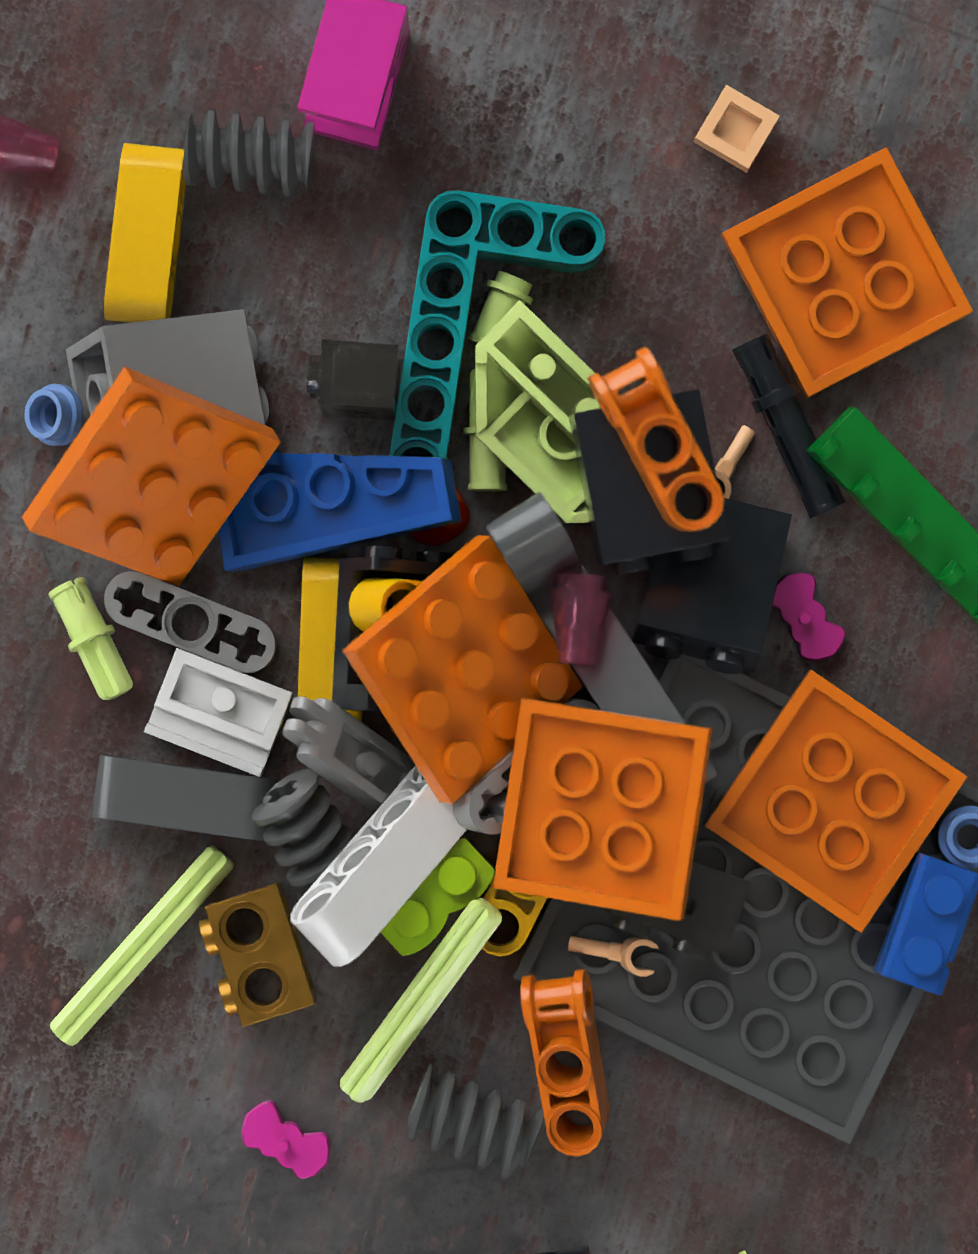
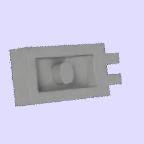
M295 697L293 699L290 713L297 719H288L286 721L283 736L299 747L296 755L297 759L375 813L414 768L415 763L412 758L347 711L342 710L340 706L331 700L317 698L313 701L305 697Z

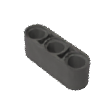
M99 755L91 817L265 841L263 835L272 824L258 826L253 821L251 815L263 802L264 796L278 782V779L118 756Z

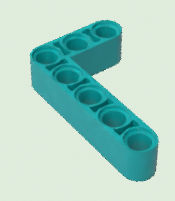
M459 190L446 191L438 195L430 203L426 213L389 456H406L413 451H422L431 457L448 459L478 259L567 273H583L592 269L600 261L606 241L605 229L598 217L592 212L578 208ZM449 209H460L470 216L472 225L466 234L460 237H449L438 229L437 221L439 217ZM510 218H520L531 225L533 236L527 244L512 247L500 239L498 234L499 227ZM571 227H580L586 229L592 235L594 247L583 256H573L562 249L559 242L560 236ZM441 269L455 271L463 281L460 292L449 299H441L434 296L427 287L429 278ZM441 330L450 335L454 342L452 352L441 360L425 358L420 353L418 344L420 338L426 332ZM430 390L440 395L445 404L442 414L431 422H422L415 419L410 414L409 404L416 393Z

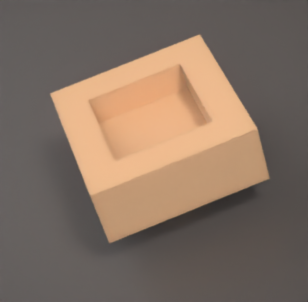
M726 85L697 133L694 143L747 173L778 121L779 115Z

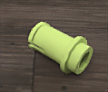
M498 271L495 280H488L486 286L491 290L473 332L470 333L468 339L478 343L519 300L523 304L531 305L533 298L528 295L533 286L532 284L506 272Z

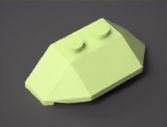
M519 300L475 346L476 437L535 494L541 492L554 513L565 523H589L569 416L573 413L600 408L587 380V377L595 372Z

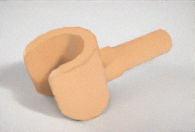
M742 425L724 457L719 460L715 467L716 477L722 480L725 485L723 497L727 499L730 498L732 492L730 478L736 470L737 463L756 434L755 431L745 425Z
M570 936L568 951L608 958V960L620 962L626 971L640 977L649 976L655 971L645 967H634L631 962L633 950L641 945L655 949L659 948L653 941L640 936H632L623 943L612 941L609 943Z

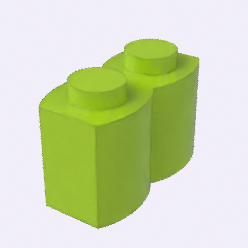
M461 836L380 933L402 956L420 951L438 936L447 921L449 913L464 909L470 901L477 900L484 893L494 876L495 867L466 836Z

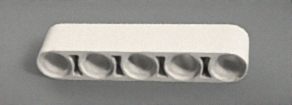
M416 765L293 908L291 922L334 967H341L350 963L370 945L467 830L456 820L453 804L438 801ZM487 793L481 795L484 806L478 812L479 815L486 808L488 800L494 795Z

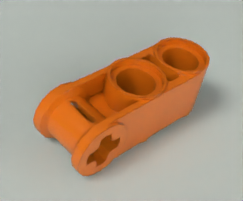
M644 346L636 351V359L604 376L598 373L588 376V383L601 410L612 427L616 429L662 518L667 524L678 531L692 532L707 528L717 521L723 510L724 502L721 487L676 406L669 385L658 363L647 347ZM637 380L642 381L640 386L623 395H618L617 391ZM651 428H665L675 437L677 443L676 453L667 463L656 462L650 459L645 452L644 438ZM684 484H694L705 493L707 507L704 514L698 520H687L676 510L675 495Z
M578 969L572 977L538 980L534 974L524 975L521 980V1006L524 1022L530 1035L547 1136L550 1143L559 1152L568 1156L589 1154L598 1146L610 1115V1102L594 1016V994L589 972L587 969ZM569 1051L581 1060L582 1066L576 1068L566 1067L556 1059L554 1053ZM570 1110L581 1111L591 1119L592 1124L587 1126L576 1125L566 1117L565 1112Z

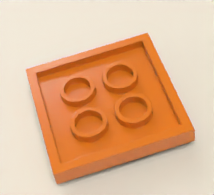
M887 147L722 232L720 236L806 399L973 312Z
M124 366L22 518L30 532L179 587L281 441L274 430L266 425Z
M476 535L342 650L438 801L453 804L514 749L522 698L564 704L583 687L491 536Z
M808 670L703 826L862 933L968 776L814 671Z
M522 698L493 888L679 921L684 919L713 728Z

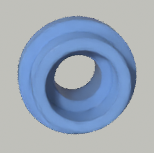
M49 384L30 396L25 407V423L33 436L46 445L64 446L73 441L78 435L83 421V407L78 394L71 387L63 384Z
M961 806L950 811L942 819L937 832L938 846L943 856L950 863L961 868H978V843L971 849H964L957 840L959 830L965 825H972L978 831V807Z

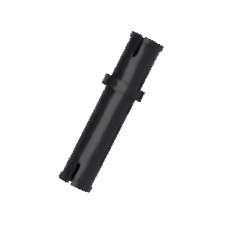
M767 333L734 348L732 352L736 356L754 395L755 401L751 402L756 414L761 412L767 426H769L810 519L845 503L846 500L842 496L834 478L806 451L817 439L806 420L796 396L801 393L796 382L790 383L776 355L775 348L770 340L771 338Z

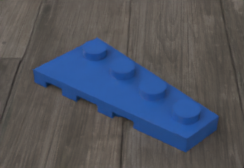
M274 452L219 529L225 571L239 572L461 522L452 463L449 459L439 457L351 456Z

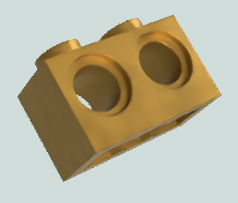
M281 881L205 906L208 918L199 921V926L209 956L220 954L227 978L218 980V987L228 1016L238 1014L242 1027L316 1003L318 998L295 925L291 922V912ZM249 908L260 915L263 921V933L259 940L252 943H244L233 936L230 930V919L236 910ZM267 968L278 974L282 981V993L278 999L271 1002H262L251 994L248 981L253 971Z

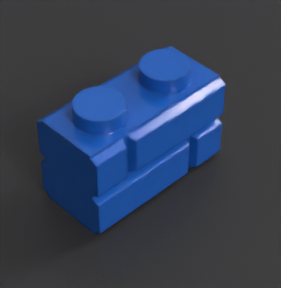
M916 852L911 859L873 970L880 975L942 996L950 972L946 967V963L954 961L978 891V873Z

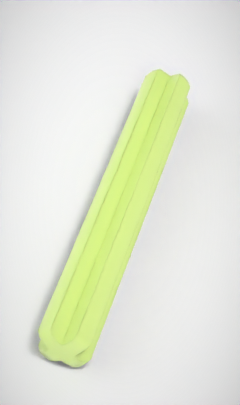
M213 845L207 847L53 1019L50 1028L61 1041L69 1046L76 1045L233 870L234 863L223 851Z
M482 898L470 901L340 1079V1088L352 1100L362 1103L374 1096L502 922V914L490 902Z

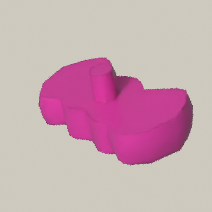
M804 572L787 574L777 582L772 606L780 611L782 620L790 625L791 636L794 641L798 642V653L802 659L815 662L832 658L843 646L846 630L842 626L825 620L824 607L814 600L817 583L815 576Z
M268 1100L260 1103L245 1115L241 1134L246 1147L260 1149L263 1155L276 1157L283 1167L291 1168L299 1179L314 1177L327 1166L331 1150L330 1138L327 1133H304L297 1122L283 1121L279 1108L274 1101Z

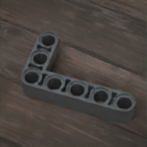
M538 492L488 524L486 529L599 710L686 724L586 572L566 530L541 492ZM709 759L705 783L718 776Z

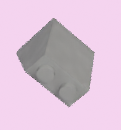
M244 309L102 326L67 348L66 355L72 388L78 394L83 407L81 429L124 366L265 425L269 416V404L264 389L258 386L254 366L258 353L257 339L252 327L247 326Z

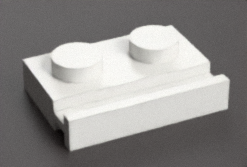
M176 648L144 732L262 777L266 762L273 749L294 693Z

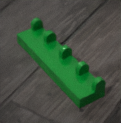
M850 406L806 451L933 581L978 624V532L856 407Z

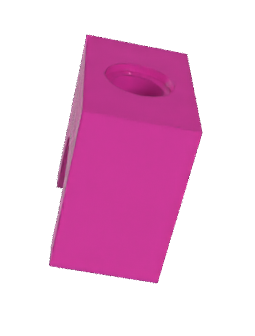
M326 0L297 107L298 112L306 114L303 128L307 121H313L317 135L379 150L410 36L407 6L386 0Z

